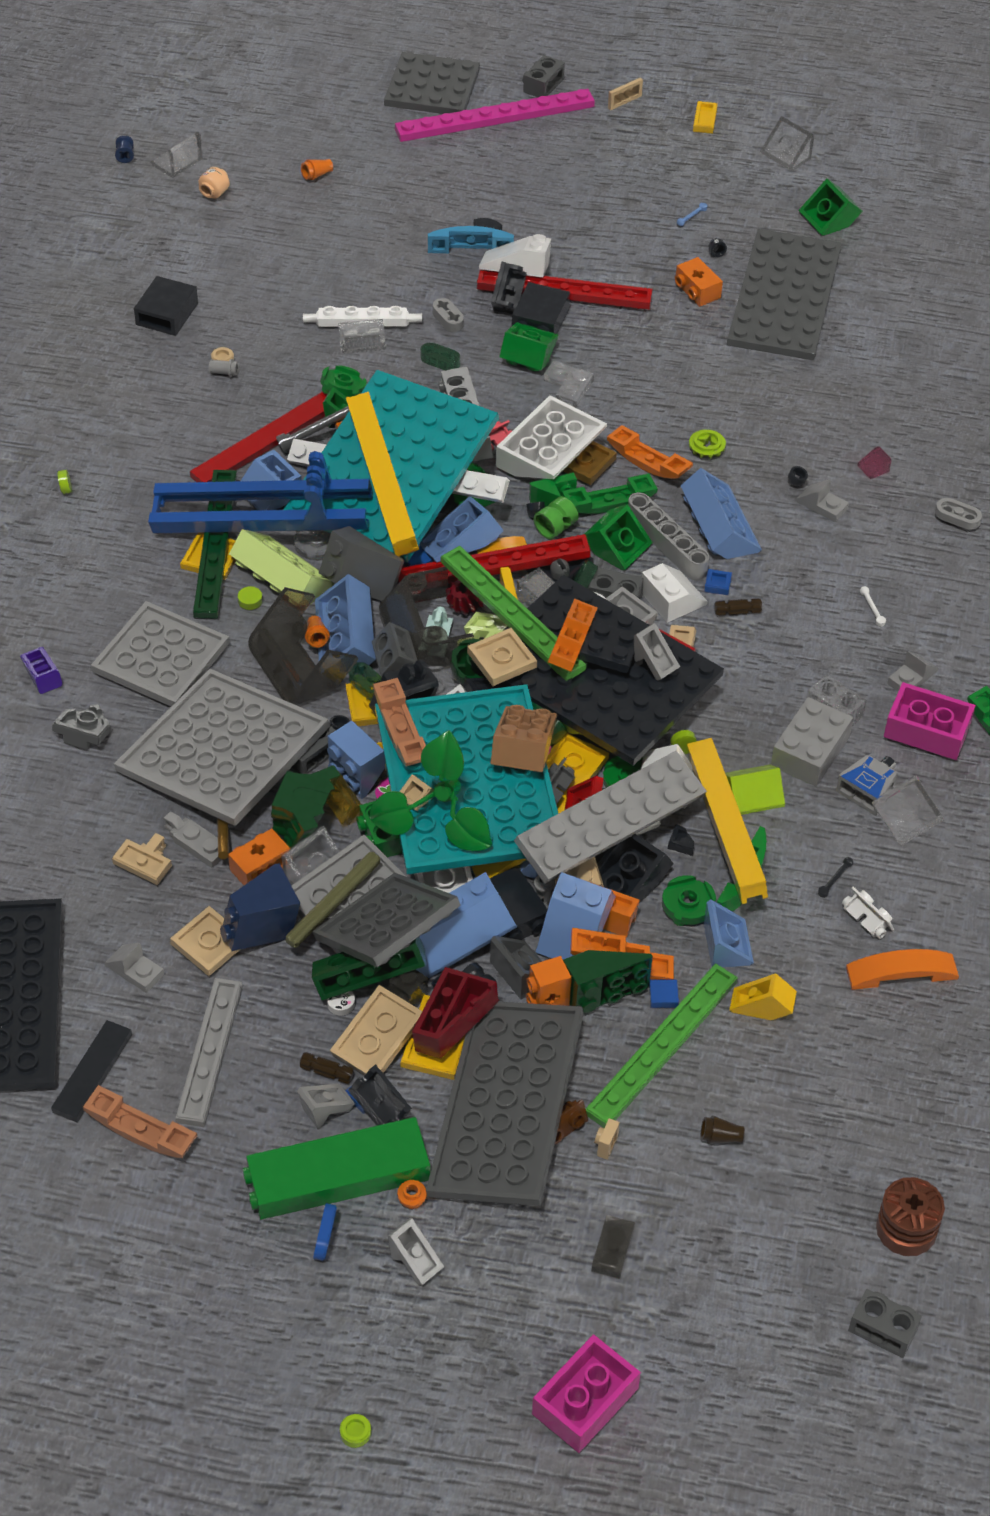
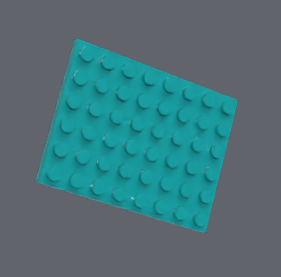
M376 370L361 394L369 392L416 541L419 545L499 420V415L495 411ZM349 410L321 453L324 455L323 457L325 458L331 479H369L373 489L372 498L323 499V505L325 509L366 508V519L369 520L368 529L357 531L395 554ZM290 499L283 510H306L310 507L311 502L305 499ZM324 530V531L331 533L333 530ZM414 552L401 555L400 558L408 563Z
M528 685L406 700V705L420 737H423L426 745L448 730L456 738L463 754L464 770L458 778L461 783V790L456 795L458 801L456 802L455 813L457 814L464 807H473L482 812L488 822L490 837L493 843L491 847L480 851L463 850L452 844L445 832L446 824L453 820L450 816L451 801L442 802L433 797L418 811L415 809L410 810L414 817L413 825L409 831L399 835L406 874L526 859L514 842L515 838L558 814L547 764H545L543 772L492 765L491 755L493 736L505 707L521 705L525 709L533 710ZM375 704L390 790L400 792L412 774L434 789L435 785L440 782L439 776L429 775L421 762L409 766L403 764L389 737L379 706Z

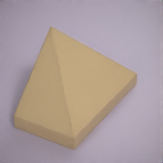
M640 77L609 91L608 109L613 110L641 97L643 79Z

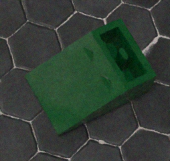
M587 950L563 959L571 975L569 1006H581L584 1013H589L604 1004H612L630 994L643 992L646 988H649L653 956L649 953Z

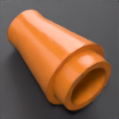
M307 159L301 164V173L305 179L314 180L327 172L333 171V163L330 159Z
M311 616L307 621L305 640L312 647L320 648L328 642L330 633L319 616Z

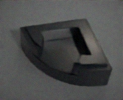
M489 218L474 219V226L502 230V224L496 220Z
M676 824L668 842V849L693 856L694 840H692L684 827Z

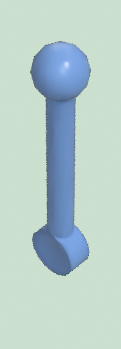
M700 203L699 208L684 218H679L677 225L683 226L685 221L700 211H706L707 204Z

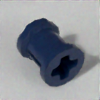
M129 136L118 137L116 139L117 149L115 157L121 163H129L134 158L132 150L134 148L133 139Z

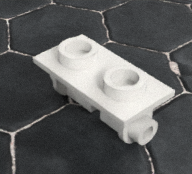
M852 887L854 896H847L842 901L844 910L857 922L866 915L867 917L860 924L873 937H878L879 939L884 937L887 927L893 932L894 928L890 922L893 919L891 915L882 907L878 910L872 904L874 900L864 890L859 892L855 887Z

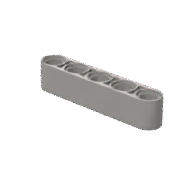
M633 493L630 495L628 505L653 544L688 578L695 581L704 579L707 576L709 554L649 496L644 493Z

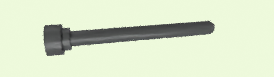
M347 406L291 435L289 433L286 435L282 433L276 436L283 453L290 451L293 439L302 440L344 419L349 412V407Z

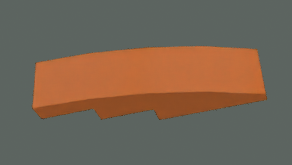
M574 599L548 663L572 672L597 607Z
M578 928L571 929L570 954L577 955L587 950L649 953L653 956L650 980L674 979V956L651 953L650 946L626 942V936Z

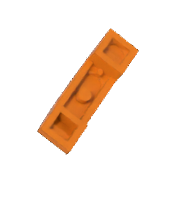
M623 425L607 436V441L624 458L653 475L674 479L679 478L693 467V462L676 453L668 457L640 442L638 433Z
M930 949L884 952L858 959L846 965L852 990L879 987L880 981L930 976L931 982L957 980L959 978L953 954Z

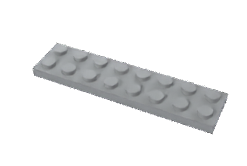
M674 751L523 832L515 838L514 842L546 884L560 876L561 872L566 873L703 797L707 791L679 753Z

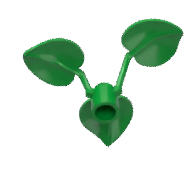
M450 730L429 742L421 753V763L425 771L431 776H439L440 782L435 785L434 791L411 805H408L407 798L403 793L398 791L386 792L373 803L370 810V819L375 825L386 833L401 835L409 831L413 825L414 817L410 810L433 797L442 802L451 801L450 816L453 820L449 821L445 826L446 835L451 843L460 849L468 851L484 850L493 844L488 822L482 812L473 807H464L457 814L455 813L456 802L458 801L456 795L461 790V783L458 778L464 770V758L461 748Z

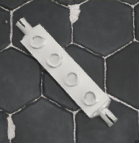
M333 306L319 308L316 314L303 313V323H316L318 327L407 326L409 322L422 323V313L409 314L407 308L392 306L390 308H379L377 306H370L368 308H357L355 306L335 308Z

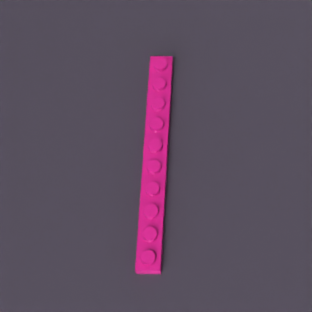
M579 89L572 92L540 96L527 100L523 99L477 109L444 113L415 120H405L395 123V131L400 142L592 108L594 107L595 100L589 89Z

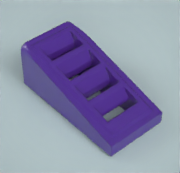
M39 647L20 655L28 674L40 694L62 686L63 683L59 670L44 647Z

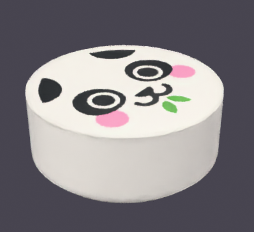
M349 991L328 998L327 1006L329 1011L339 1016L352 1012L355 1007L353 992Z

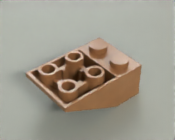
M521 705L506 706L493 736L491 764L543 772L557 714L551 713L547 709L530 710L525 709Z

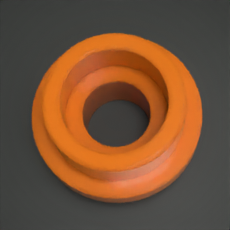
M408 1180L399 1186L397 1196L403 1206L415 1209L425 1202L427 1193L425 1186L421 1182ZM416 1191L417 1193L410 1195L407 1192Z

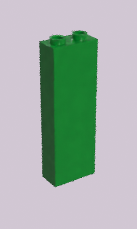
M416 1117L246 1155L247 1167L242 1168L245 1184H251L253 1192L249 1193L252 1210H258L260 1220L322 1206L326 1203L331 1204L399 1188L403 1182L408 1180L425 1182L429 1180L430 1163Z

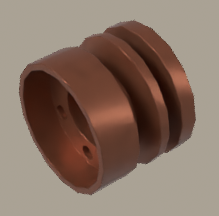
M916 1177L901 1178L892 1182L885 1190L876 1222L877 1235L884 1246L892 1252L903 1256H918L927 1252L934 1245L945 1211L944 1200L938 1189L928 1181Z

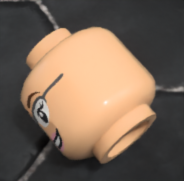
M218 167L207 169L198 180L199 190L207 198H219L230 185L227 173Z

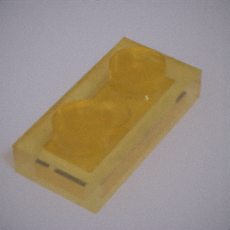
M340 774V777L334 784L335 789L327 800V804L342 825H350L359 813V805L362 804Z

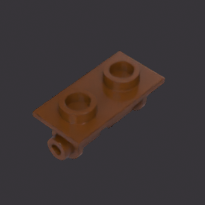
M582 1099L578 1102L576 1100L572 1102L567 1101L563 1105L555 1144H558L563 1138L582 1127L588 1121Z

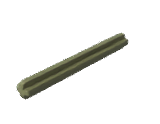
M369 852L286 935L285 941L293 948L298 947L380 864V857L374 852Z

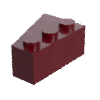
M445 967L412 1031L415 1051L441 1059L499 1002L497 982Z

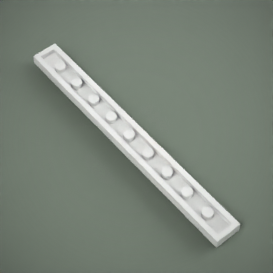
M293 439L287 461L291 464L308 467L310 466L308 460L310 452H322L326 444ZM466 470L452 494L504 503L510 480L507 477Z

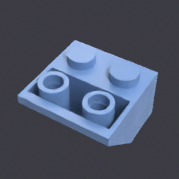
M272 450L256 458L241 481L302 480V477L275 450ZM290 499L248 501L257 510H277L286 505Z
M353 721L348 722L328 735V767L334 765L340 774L339 778L345 783L347 789L352 793L355 792L363 799L385 769L384 750Z

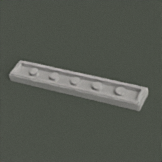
M214 979L177 1110L176 1123L198 1127L205 1126L242 990L241 981Z

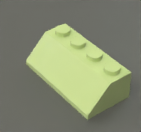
M242 529L229 555L236 559L235 563L237 565L254 571L252 574L254 577L262 581H268L271 583L269 586L271 589L279 593L284 592L288 595L287 600L296 605H300V603L311 605L317 597L335 584L319 574V570L266 534Z

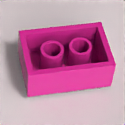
M902 682L887 718L884 737L957 760L970 728L976 705Z
M593 1334L533 1397L532 1415L580 1453L639 1389L641 1372Z

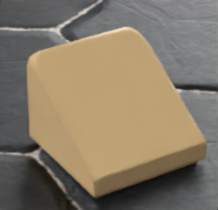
M413 774L400 790L406 796L408 805L434 791L433 788ZM429 799L428 801L424 802L423 804L419 805L418 807H416V808H414V809L418 811L421 807H423V806H424L427 802H429L431 799Z

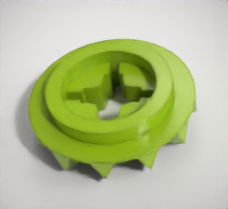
M699 430L693 433L689 439V448L692 449L693 454H700L701 458L708 456L711 459L713 455L719 457L721 452L725 451V438L716 431ZM710 441L711 445L705 447L704 445H706Z

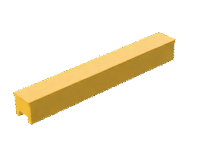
M369 392L346 397L395 555L400 557L401 555L417 551L419 547Z
M712 738L688 743L689 760L692 764L694 775L707 791L703 796V800L741 903L746 904L747 898L762 895L763 899L768 898L765 876Z

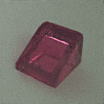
M877 446L862 458L857 465L870 479H873L890 471L891 458L880 446Z

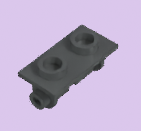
M565 757L558 765L553 763L548 769L556 805L564 794L562 791L565 792L575 778V771L571 767L563 765L566 761Z

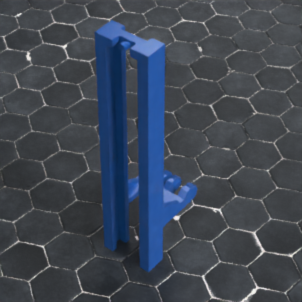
M314 451L309 454L310 466L307 467L306 480L155 483L153 507L148 523L153 533L241 532L242 529L253 532L337 530L348 526L355 530H367L369 520L366 519V508L325 509L323 499L372 498L373 489L369 479H331L325 458L323 457L324 455H322L323 453ZM305 499L311 502L310 507L306 510L161 512L160 507L165 506V502Z

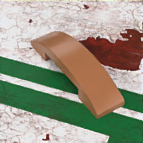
M398 678L373 684L384 724L399 758L405 766L420 763L421 753L426 744L423 737L419 736L406 705V696Z
M99 1085L83 1106V1110L118 1135L144 1148L167 1156L183 1158L197 1137L196 1132L172 1121L168 1125L123 1103L122 1096Z

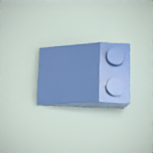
M469 496L428 532L419 546L421 545L422 549L430 557L439 562L442 555L458 546H461L467 553L486 547L496 541L504 530L487 509Z
M561 872L550 899L536 953L551 959L561 956L562 959L574 956L570 954L571 929L578 928L602 932L616 897L612 890Z

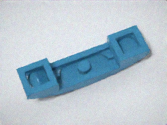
M457 226L439 229L428 233V253L449 254V248L494 249L514 242V235L502 230L480 226Z

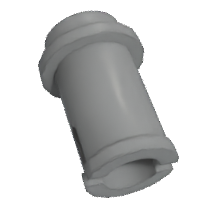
M211 359L209 362L210 374H226L229 377L238 374L239 364L234 359L229 361Z
M538 875L534 880V887L540 899L544 898V904L548 905L552 896V890L555 887V880L553 879L545 884Z

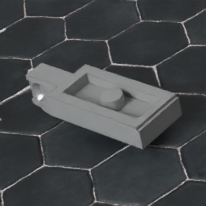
M169 812L163 818L165 821L164 826L169 830V835L173 838L174 843L211 868L222 860L218 857V838L186 817L182 820L180 816L173 812Z

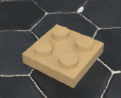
M512 628L467 646V653L492 686L537 668V660Z
M210 906L170 938V944L208 976L239 951H231L227 941H223L220 927L223 925L224 918Z

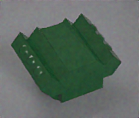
M334 765L313 774H298L287 771L272 803L271 818H273V830L290 847L291 857L301 853L317 829V823L325 813L323 806L334 791V784L340 777Z

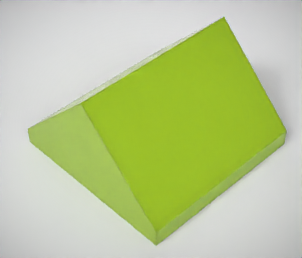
M764 765L725 773L741 815L785 807L779 767Z

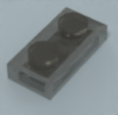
M606 1215L592 1263V1272L620 1279L635 1222Z

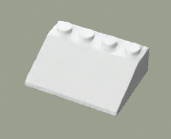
M550 395L496 446V467L517 477L555 479L607 427V423Z

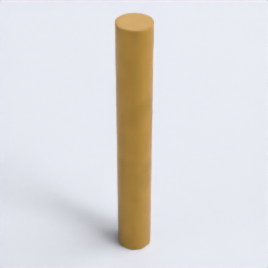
M217 818L218 857L220 859H227L229 854L228 822Z

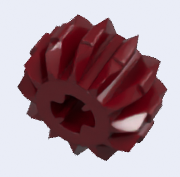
M458 578L457 581L450 582V588L446 589V599L454 612L467 616L470 611L475 613L478 607H484L483 602Z

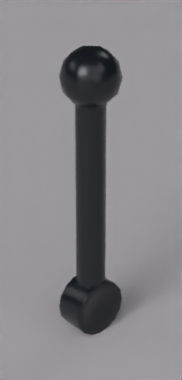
M844 858L843 865L825 886L819 887L818 895L825 898L828 896L831 886L847 867L853 865L852 858Z

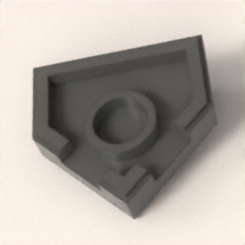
M99 704L89 705V709L76 711L75 708L64 710L52 724V731L63 734L64 743L87 750L91 744L99 745L110 732V723L104 718Z

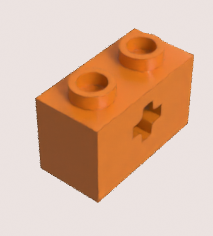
M699 257L677 265L676 285L699 307L721 298L723 281Z
M272 828L258 834L253 840L243 846L236 847L228 854L230 871L243 885L249 883L274 864L280 863L282 869L291 865L290 847Z
M558 956L530 965L529 977L526 978L529 992L526 993L527 1003L569 1006L571 975L562 957Z

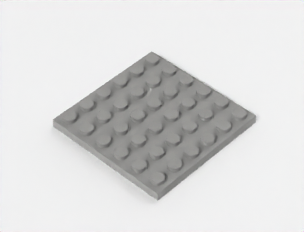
M209 669L114 763V767L117 772L236 826L330 727L329 719Z

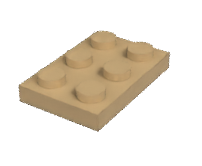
M379 985L330 1049V1052L334 1057L363 1075L375 1064L384 1073L411 1037L422 1011Z

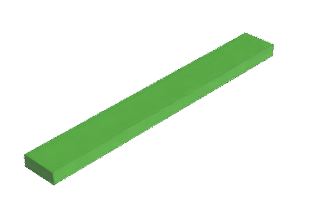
M461 546L442 555L440 562L509 628H512L536 654L548 663L558 637ZM577 657L572 672L548 663L566 681L586 670V664L579 660V657Z
M715 963L587 1106V1116L603 1128H605L609 1118L616 1121L736 985L738 977Z

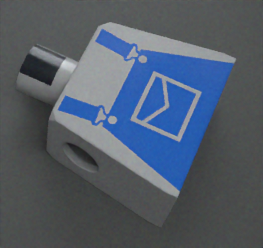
M870 755L864 756L839 774L836 792L877 816L895 786L897 777L896 771L893 770L896 767L895 761L889 756H884L881 761Z

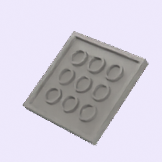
M145 601L91 664V670L100 676L172 706L207 672L229 645L230 640L229 636Z
M362 835L292 885L300 901L298 914L304 918L369 852H374L380 857V864L318 927L393 873L405 875L365 835ZM331 947L337 954L342 952Z

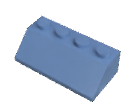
M700 468L681 485L685 494L683 498L693 510L691 514L700 525L699 530L709 543L707 547L714 555L719 554L725 559L759 553L762 550L728 484Z
M347 574L315 599L316 616L322 619L323 624L330 633L328 642L323 647L318 648L319 669L322 674L357 673L376 660L372 645L374 634L370 587Z
M486 872L450 892V894L458 897L461 906L455 909L449 917L440 920L432 926L430 931L420 935L425 948L426 966L415 970L422 982L444 970L445 967L451 966L489 944L493 936L501 937L517 928Z

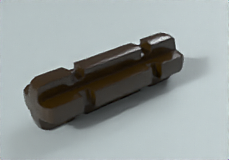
M759 598L751 599V601H748V599L728 600V603H725V600L716 601L714 611L716 615H726V612L729 615L748 614V611L760 613L762 611V601Z
M304 1052L300 1059L301 1068L309 1071L314 1069V1073L332 1079L337 1077L339 1078L338 1081L346 1084L351 1082L354 1075L352 1067L346 1065L340 1067V1063L320 1056L315 1058L314 1054Z

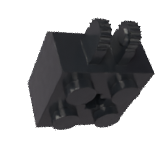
M422 659L417 660L415 664H405L401 669L387 671L382 675L380 681L398 678L406 700L432 697L439 687L438 679L427 666L426 661ZM373 693L369 707L376 715L375 704L378 703L375 693Z

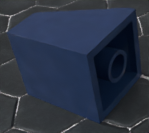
M280 863L274 864L230 895L227 908L224 910L225 918L223 925L220 927V934L223 941H227L231 951L286 940V935L294 928L300 901Z

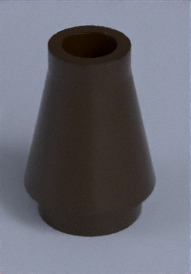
M712 1115L710 1118L704 1117L700 1136L701 1140H706L708 1144L742 1143L745 1129L744 1126L733 1124Z

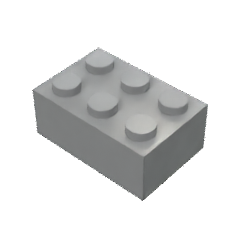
M807 697L775 744L771 765L779 767L780 771L817 787L849 739L854 717Z

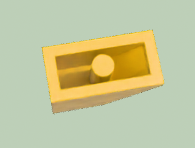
M775 973L734 987L729 1010L736 1014L774 1020L793 1014L797 991Z

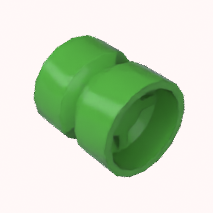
M561 496L534 515V524L543 537L551 540L578 521L579 515L574 504L566 497Z

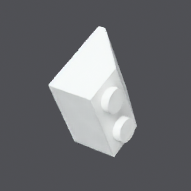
M662 563L642 572V595L667 623L706 606L708 603L685 575L675 568Z

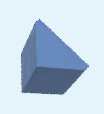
M711 899L707 901L704 929L711 967L715 963L721 967L750 966L753 964L745 919Z

